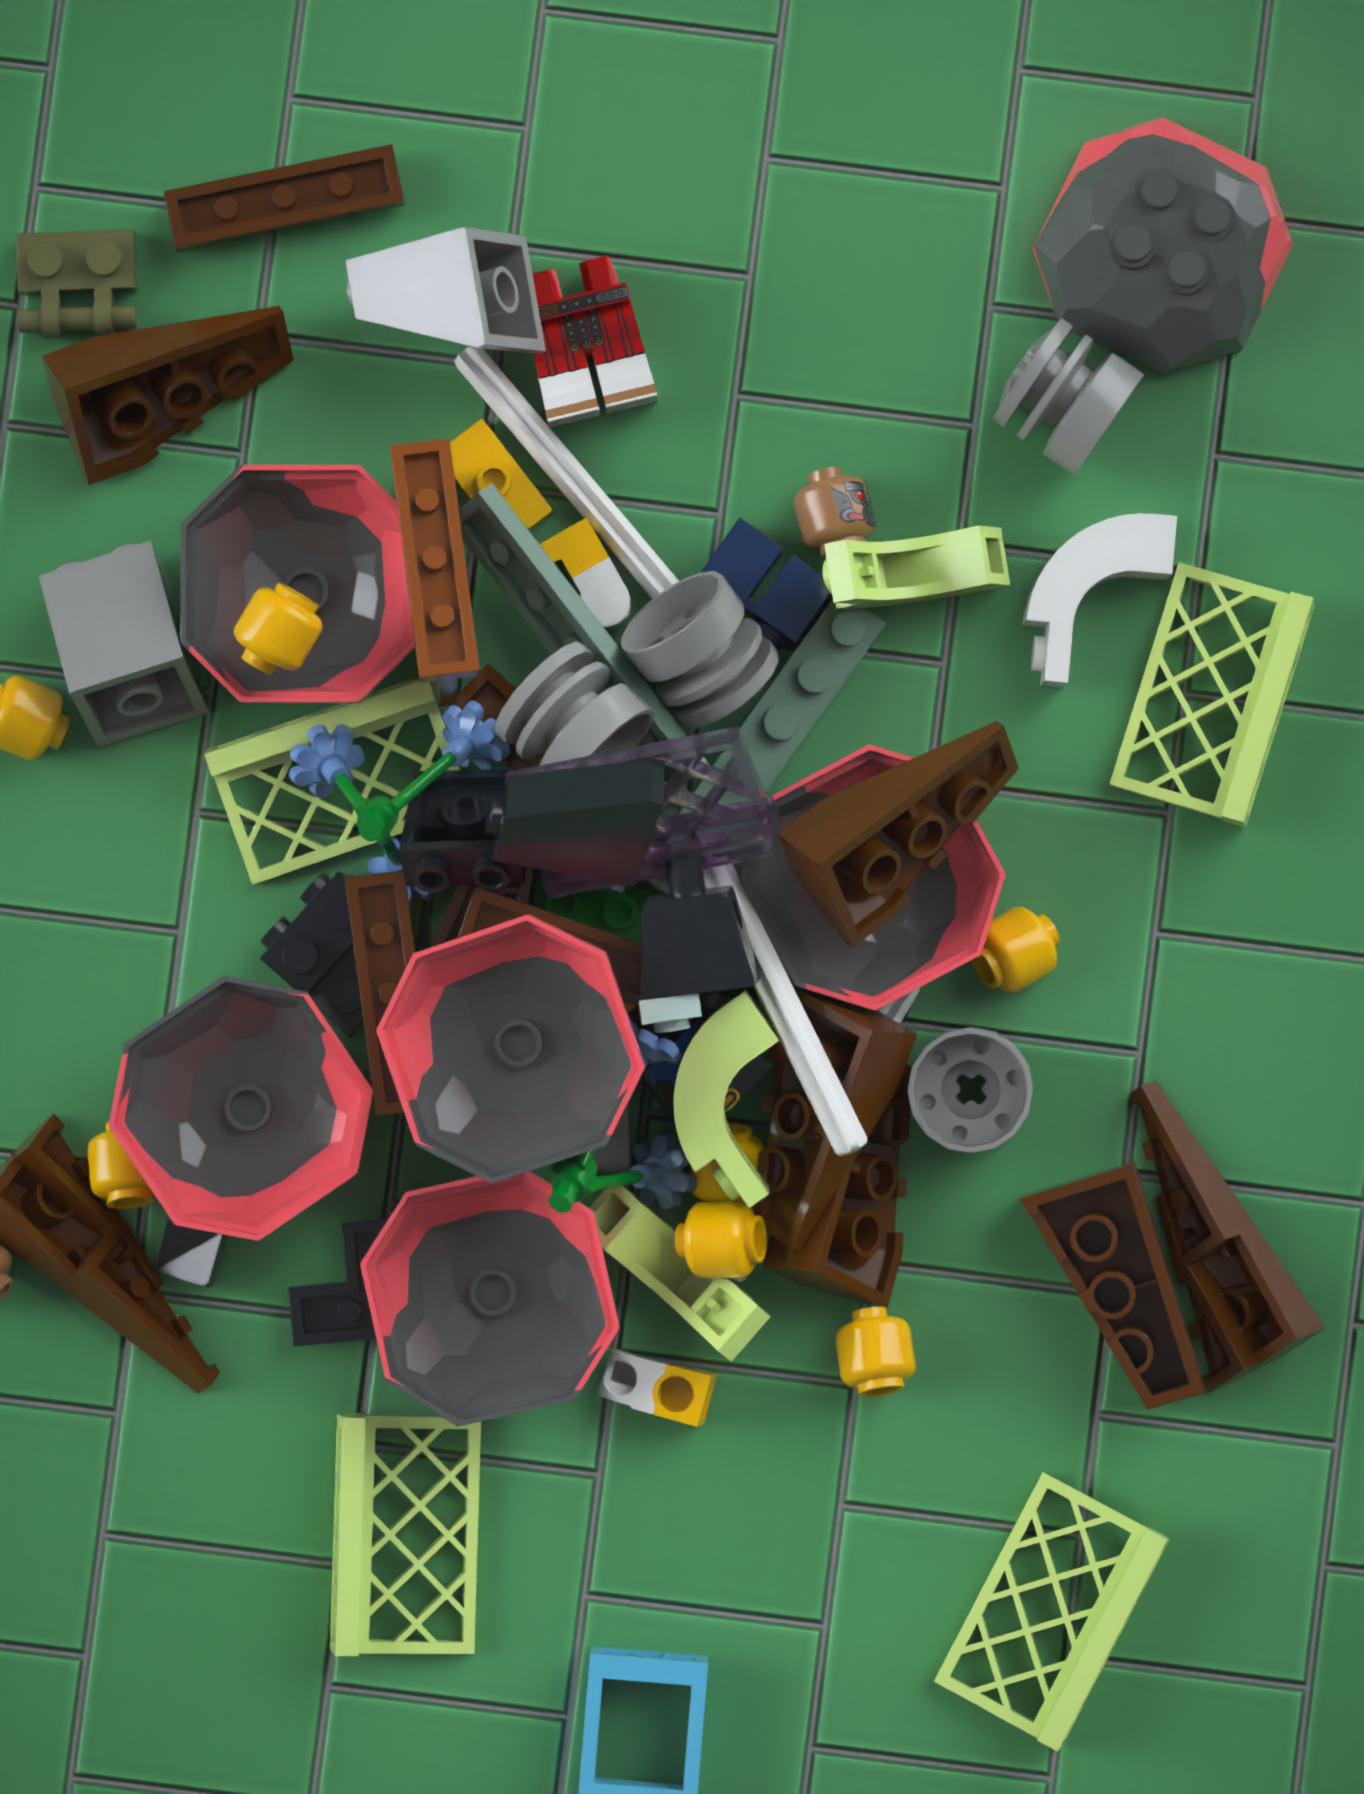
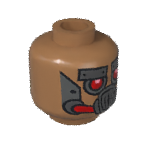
M841 467L824 468L807 475L809 484L797 491L793 498V506L803 543L811 549L820 550L821 556L826 557L824 544L841 540L866 541L865 538L876 527V519L865 481L858 476L843 475Z

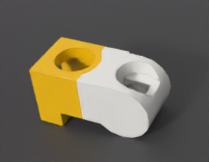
M587 517L540 543V546L557 567L564 566L581 599L607 632L620 628L627 621L631 610V599L628 590Z
M610 1349L598 1395L629 1405L635 1410L699 1427L705 1423L718 1373L665 1362L627 1351Z

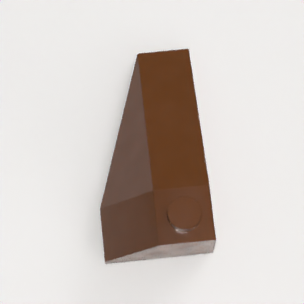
M280 306L96 336L42 356L54 405L88 485L145 465L159 455L156 448L176 433L185 429L189 434L204 423L201 416L226 398H240L294 360L284 312Z
M995 721L821 800L777 833L794 876L844 942L850 947H855L901 911L911 899L905 892L927 865L935 870L947 855L941 849L942 846L962 823H974L1019 769L1005 727L998 721Z
M792 984L868 1138L899 1086L917 1033L877 1010L867 1009L799 988ZM779 1040L768 1050V1058L775 1059L772 1094L764 1093L763 1113L770 1114L767 1148L759 1153L757 1171L769 1186V1195L754 1204V1214L763 1218L766 1233L793 1250H801L861 1149L845 1156L835 1154Z
M906 1064L899 1086L867 1138V1144L861 1148L801 1250H793L770 1236L762 1266L799 1285L871 1306L888 1308L903 1253L904 1233L895 1232L897 1197H906L907 1178L898 1177L899 1145L904 1144L909 1138L910 1101L908 1085L912 1067Z

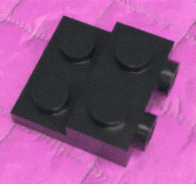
M531 768L446 770L408 803L399 848L406 886H417L420 890L427 893H440L446 890L449 885L476 884L482 890L497 892L503 890L508 883H524L527 867L493 861L495 836L485 834V824L490 801L492 798L502 799L508 776L532 773ZM414 771L413 781L425 771Z
M340 871L332 879L326 874L321 873L301 895L300 899L307 906L291 923L283 916L262 938L260 942L268 950L260 959L293 989L308 992L322 1014L348 1037H351L364 1023L345 885V878L347 877ZM414 938L416 952L426 949Z

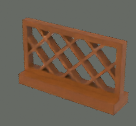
M450 439L390 445V457L419 683L436 681L439 707L456 705L458 678L479 676L480 668Z

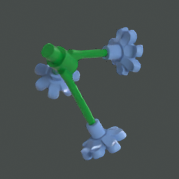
M471 700L463 710L456 705L448 707L442 719L446 725L443 729V736L449 744L442 750V757L391 799L385 796H375L368 800L362 797L351 783L353 775L350 769L362 765L365 757L360 745H352L354 736L350 728L344 724L336 726L331 737L324 725L310 728L307 733L311 742L310 747L300 743L296 744L291 750L290 758L298 765L290 769L289 777L298 786L310 784V792L319 798L328 797L332 788L340 789L352 804L358 816L357 826L361 837L367 841L376 840L385 853L384 857L370 859L368 874L395 872L403 870L399 853L401 841L394 836L390 837V832L398 821L399 811L449 767H458L460 765L467 767L474 762L480 769H495L499 767L500 761L509 756L510 746L501 738H496L498 737L495 733L496 720L489 718L482 722L484 709L480 703ZM407 886L410 908L414 905V894L416 893L427 901L432 900L437 895V893L424 892L417 886Z
M630 1020L645 1066L648 1063L658 1065L660 1062H666L676 1065L683 1054L679 1052L674 1042L666 1038L658 1040L656 1035L644 1029L639 1031L637 1025ZM663 1132L654 1138L653 1144L646 1139L634 1146L632 1152L639 1164L632 1166L630 1171L597 1177V1164L592 1158L596 1149L550 1164L553 1192L549 1197V1204L557 1212L566 1213L570 1211L574 1202L582 1200L584 1196H588L598 1190L632 1184L637 1188L643 1187L640 1199L644 1204L649 1206L660 1205L663 1209L675 1210L680 1207L682 1201L678 1191L693 1192L697 1186V1178L695 1174L683 1171V1168L690 1163L682 1147L674 1149L675 1136L670 1132Z

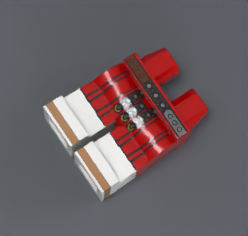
M608 255L579 263L585 292L567 297L562 296L556 269L532 273L546 352L533 355L547 422L550 428L600 416L586 359L589 357H593L607 414L657 402L658 394L648 365L626 282L619 283L618 275Z

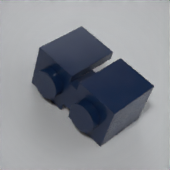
M739 517L701 572L716 571L723 575L744 604V612L758 623L762 629V636L769 639L774 647L779 648L781 643L785 641L794 648L827 602L831 593L825 585L823 575L792 554L759 603L751 599L781 556L783 547Z

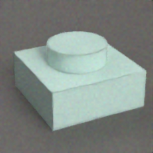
M699 993L641 1000V995H636L641 1024L653 1023L654 1032L656 1033L690 1028L689 1018L702 1016Z

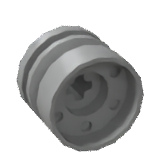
M1061 318L1054 328L1034 341L1003 387L1000 405L992 420L1004 428L1019 407L1026 410L1030 415L1018 432L1017 437L1024 441L1042 423H1045L1053 430L1045 445L1043 455L1075 476L1140 382L1144 373L1114 353L1106 357L1092 371L1084 365V362L1091 349L1093 339L1086 334L1071 355L1067 354L1060 347L1074 326Z
M716 571L697 573L680 580L661 592L637 613L621 637L622 650L642 677L650 682H656L657 697L661 702L669 706V713L684 728L705 726L720 720L740 708L758 693L770 679L779 662L777 649L769 639L762 636V629L757 622L750 618H743L745 615L744 604L723 575Z
M575 641L553 653L526 677L502 708L495 723V733L506 743H516V753L522 759L531 760L545 753L539 765V772L620 763L627 760L647 734L654 720V710L625 684L619 683L604 691L610 678V669L604 663L598 661L593 663V653L583 643Z
M967 1027L948 1031L925 1046L912 1066L908 1096L912 1115L928 1137L947 1149L975 1153L994 1149L1017 1133L1029 1114L1034 1086L1029 1064L1014 1043L996 1031ZM964 1073L970 1079L974 1078L978 1073L984 1076L987 1082L983 1085L982 1091L987 1098L981 1103L973 1098L966 1103L960 1101L957 1097L962 1089L961 1085L957 1082L960 1075Z

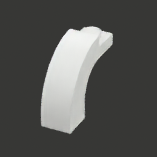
M1137 513L1108 518L1080 531L1056 551L1034 582L1027 599L1022 626L1045 628L1044 636H1034L1031 657V671H1041L1040 686L1063 688L1068 683L1074 616L1081 599L1090 589L1114 578L1130 577L1166 581L1172 575L1177 516Z

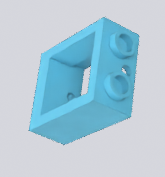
M591 1646L578 1794H698L708 1655ZM603 1679L691 1686L683 1784L595 1777Z

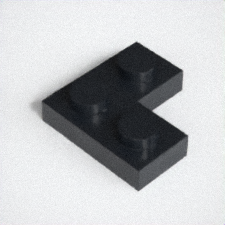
M389 1218L341 1223L347 1281L288 1287L293 1346L376 1339L360 1263Z

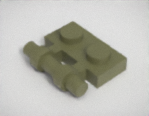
M133 229L16 234L18 292L21 295H42L41 309L18 311L20 333L42 332L44 338L62 337L63 331L95 330L96 336L113 334L115 329H137V307L115 306L114 292L137 291L136 233ZM94 293L93 307L63 308L62 294Z

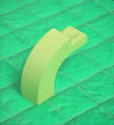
M974 526L936 535L896 541L868 542L841 540L824 544L827 559L823 563V578L828 591L833 595V602L836 603L837 609L870 608L914 603L1010 585L1002 530L999 527Z
M744 988L716 1008L702 1022L692 1036L680 1062L675 1081L673 1101L678 1138L694 1172L715 1159L720 1167L712 1173L723 1191L732 1202L741 1196L750 1208L769 1195V1186L730 1131L725 1115V1096L737 1072L749 1061L777 1043L779 1038L773 1026L747 989Z
M625 1186L605 1189L589 1207L595 1213L602 1248L659 1295L718 1352L731 1362L770 1318L753 1301V1298L731 1278L696 1277L689 1269L686 1258H679L676 1253V1230Z

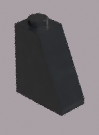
M645 759L508 776L502 799H491L486 817L485 834L495 836L493 861L635 887L663 805L665 761Z

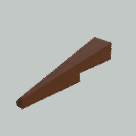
M1157 1081L1141 1085L1130 1093L1129 1096L1131 1104H1140L1149 1138L1142 1146L1146 1160L1155 1161L1162 1192L1156 1196L1178 1284H1187L1196 1318L1189 1326L1193 1340L1202 1341L1209 1372L1203 1376V1379L1210 1393L1282 1357L1326 1327Z
M53 1113L0 1165V1242L194 1391L200 1393L212 1385L220 1371L215 1364L207 1366L188 1336L192 1330L191 1325L184 1315L176 1317L159 1290L164 1284L118 1210L114 1208L108 1209L103 1200L92 1192L89 1180V1164L85 1158L77 1161L60 1134L65 1126Z

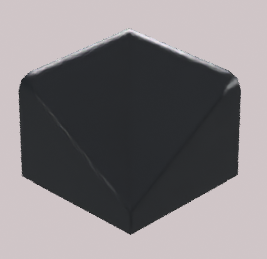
M168 1216L156 1271L207 1288L213 1287L227 1235L176 1226Z

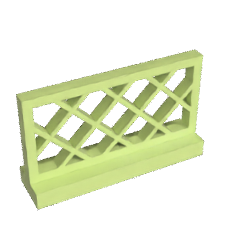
M1179 562L1109 785L1246 828L1315 608L1314 598L1295 592H1290V594ZM1187 579L1211 586L1221 606L1190 621L1181 604ZM1221 589L1241 595L1227 602ZM1253 598L1275 604L1270 625L1247 638L1232 609ZM1178 611L1185 625L1171 632ZM1226 613L1241 641L1210 657L1195 629ZM1190 633L1204 661L1173 677L1163 659L1168 643ZM1265 638L1258 659L1251 645ZM1246 649L1256 668L1253 680L1249 684L1229 693L1215 665ZM1161 667L1167 681L1154 687ZM1209 669L1224 697L1192 713L1178 684ZM1172 688L1187 717L1156 733L1146 715L1149 701ZM1248 694L1241 715L1234 701ZM1228 704L1238 722L1235 737L1212 749L1197 720ZM1142 723H1144L1150 736L1136 743ZM1191 724L1206 753L1175 769L1160 740ZM1155 743L1170 772L1150 783L1127 778L1126 774L1132 755ZM1230 750L1225 769L1223 770L1217 756ZM1211 760L1221 779L1214 803L1191 797L1179 776ZM1174 780L1181 793L1164 789L1160 786Z
M418 676L371 692L361 703H339L206 750L204 754L211 776H214L252 885L377 842L376 840L367 841L360 834L348 837L354 824H357L358 816L355 810L352 813L284 781L293 761L290 758L291 750L296 744L300 743L310 747L311 742L307 733L314 726L324 725L331 737L335 727L344 724L350 728L354 736L353 739L364 736L384 746L370 776L354 768L350 769L354 778L366 783L361 796L367 799L372 787H375L395 797L401 792L400 790L377 780V776L390 750L422 764L419 771H426L428 767L435 763L432 761V758L438 746H440L442 752L449 744L443 736L445 724L431 682L419 683ZM428 713L436 736L426 757L395 743V739L404 721ZM395 725L388 739L374 733L380 729ZM284 763L278 777L263 771L264 769ZM451 766L447 770H460V767ZM253 774L274 784L260 814L237 804L229 781ZM279 788L311 802L297 832L266 818ZM408 804L399 811L398 821L391 830L390 837L403 832L404 816L407 812ZM317 806L348 820L339 841L323 845L303 835ZM241 815L256 821L249 836ZM261 825L293 839L284 860L261 868L259 867L252 844ZM299 843L314 849L293 856Z
M337 1413L330 1649L335 1656H359V1654H474L481 1421L457 1427L442 1416ZM376 1428H399L415 1444L391 1469L375 1454ZM410 1429L432 1430L420 1440ZM444 1429H467L466 1454L448 1470L427 1446ZM422 1451L444 1475L418 1499L397 1475ZM376 1464L385 1475L374 1485V1465ZM466 1466V1485L464 1487L455 1476ZM392 1480L414 1504L393 1525L387 1528L373 1513V1498ZM451 1482L465 1496V1512L446 1529L425 1505ZM421 1511L442 1534L416 1558L395 1534ZM374 1522L383 1534L372 1544ZM463 1526L464 1547L453 1536ZM391 1540L412 1563L386 1588L371 1572L372 1556ZM449 1540L463 1555V1571L444 1588L423 1564ZM419 1570L440 1593L414 1617L393 1594ZM372 1581L382 1593L370 1603ZM463 1584L461 1605L452 1594ZM387 1599L410 1621L392 1640L369 1639L370 1616ZM446 1600L462 1615L461 1640H436L422 1625ZM417 1629L427 1640L406 1639Z
M1042 1472L934 1682L1038 1738L1037 1741L1058 1752L1064 1745L1170 1538ZM1048 1489L1070 1500L1077 1522L1076 1525L1044 1533L1038 1508ZM1080 1506L1101 1517L1084 1522ZM1033 1520L1037 1537L1021 1541ZM1110 1521L1131 1533L1119 1556L1097 1562L1087 1532L1088 1527ZM1079 1530L1090 1564L1057 1574L1047 1540ZM1040 1543L1050 1577L1017 1586L1010 1563L1016 1550ZM1115 1564L1104 1585L1099 1568ZM1092 1571L1099 1592L1098 1599L1093 1608L1070 1614L1059 1580ZM1004 1573H1006L1010 1589L994 1593ZM1052 1583L1062 1617L1030 1626L1020 1592ZM1012 1595L1023 1629L990 1638L983 1616L989 1602ZM1088 1616L1077 1637L1072 1621ZM1065 1623L1072 1649L1066 1660L1043 1667L1032 1633ZM978 1625L983 1641L967 1645ZM1025 1635L1035 1669L1003 1679L993 1645ZM985 1647L995 1678L994 1682L973 1688L951 1676L962 1654ZM1061 1669L1051 1689H1049L1045 1673ZM1035 1676L1038 1677L1045 1701L1034 1721L1012 1709L1005 1685ZM998 1688L1002 1703L982 1692Z

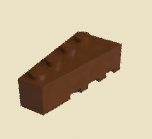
M1132 1161L1023 1194L1020 1197V1201L1029 1216L1034 1220L1046 1240V1244L1076 1289L1088 1313L1091 1314L1104 1335L1107 1344L1147 1410L1205 1393L1206 1385L1136 1162Z

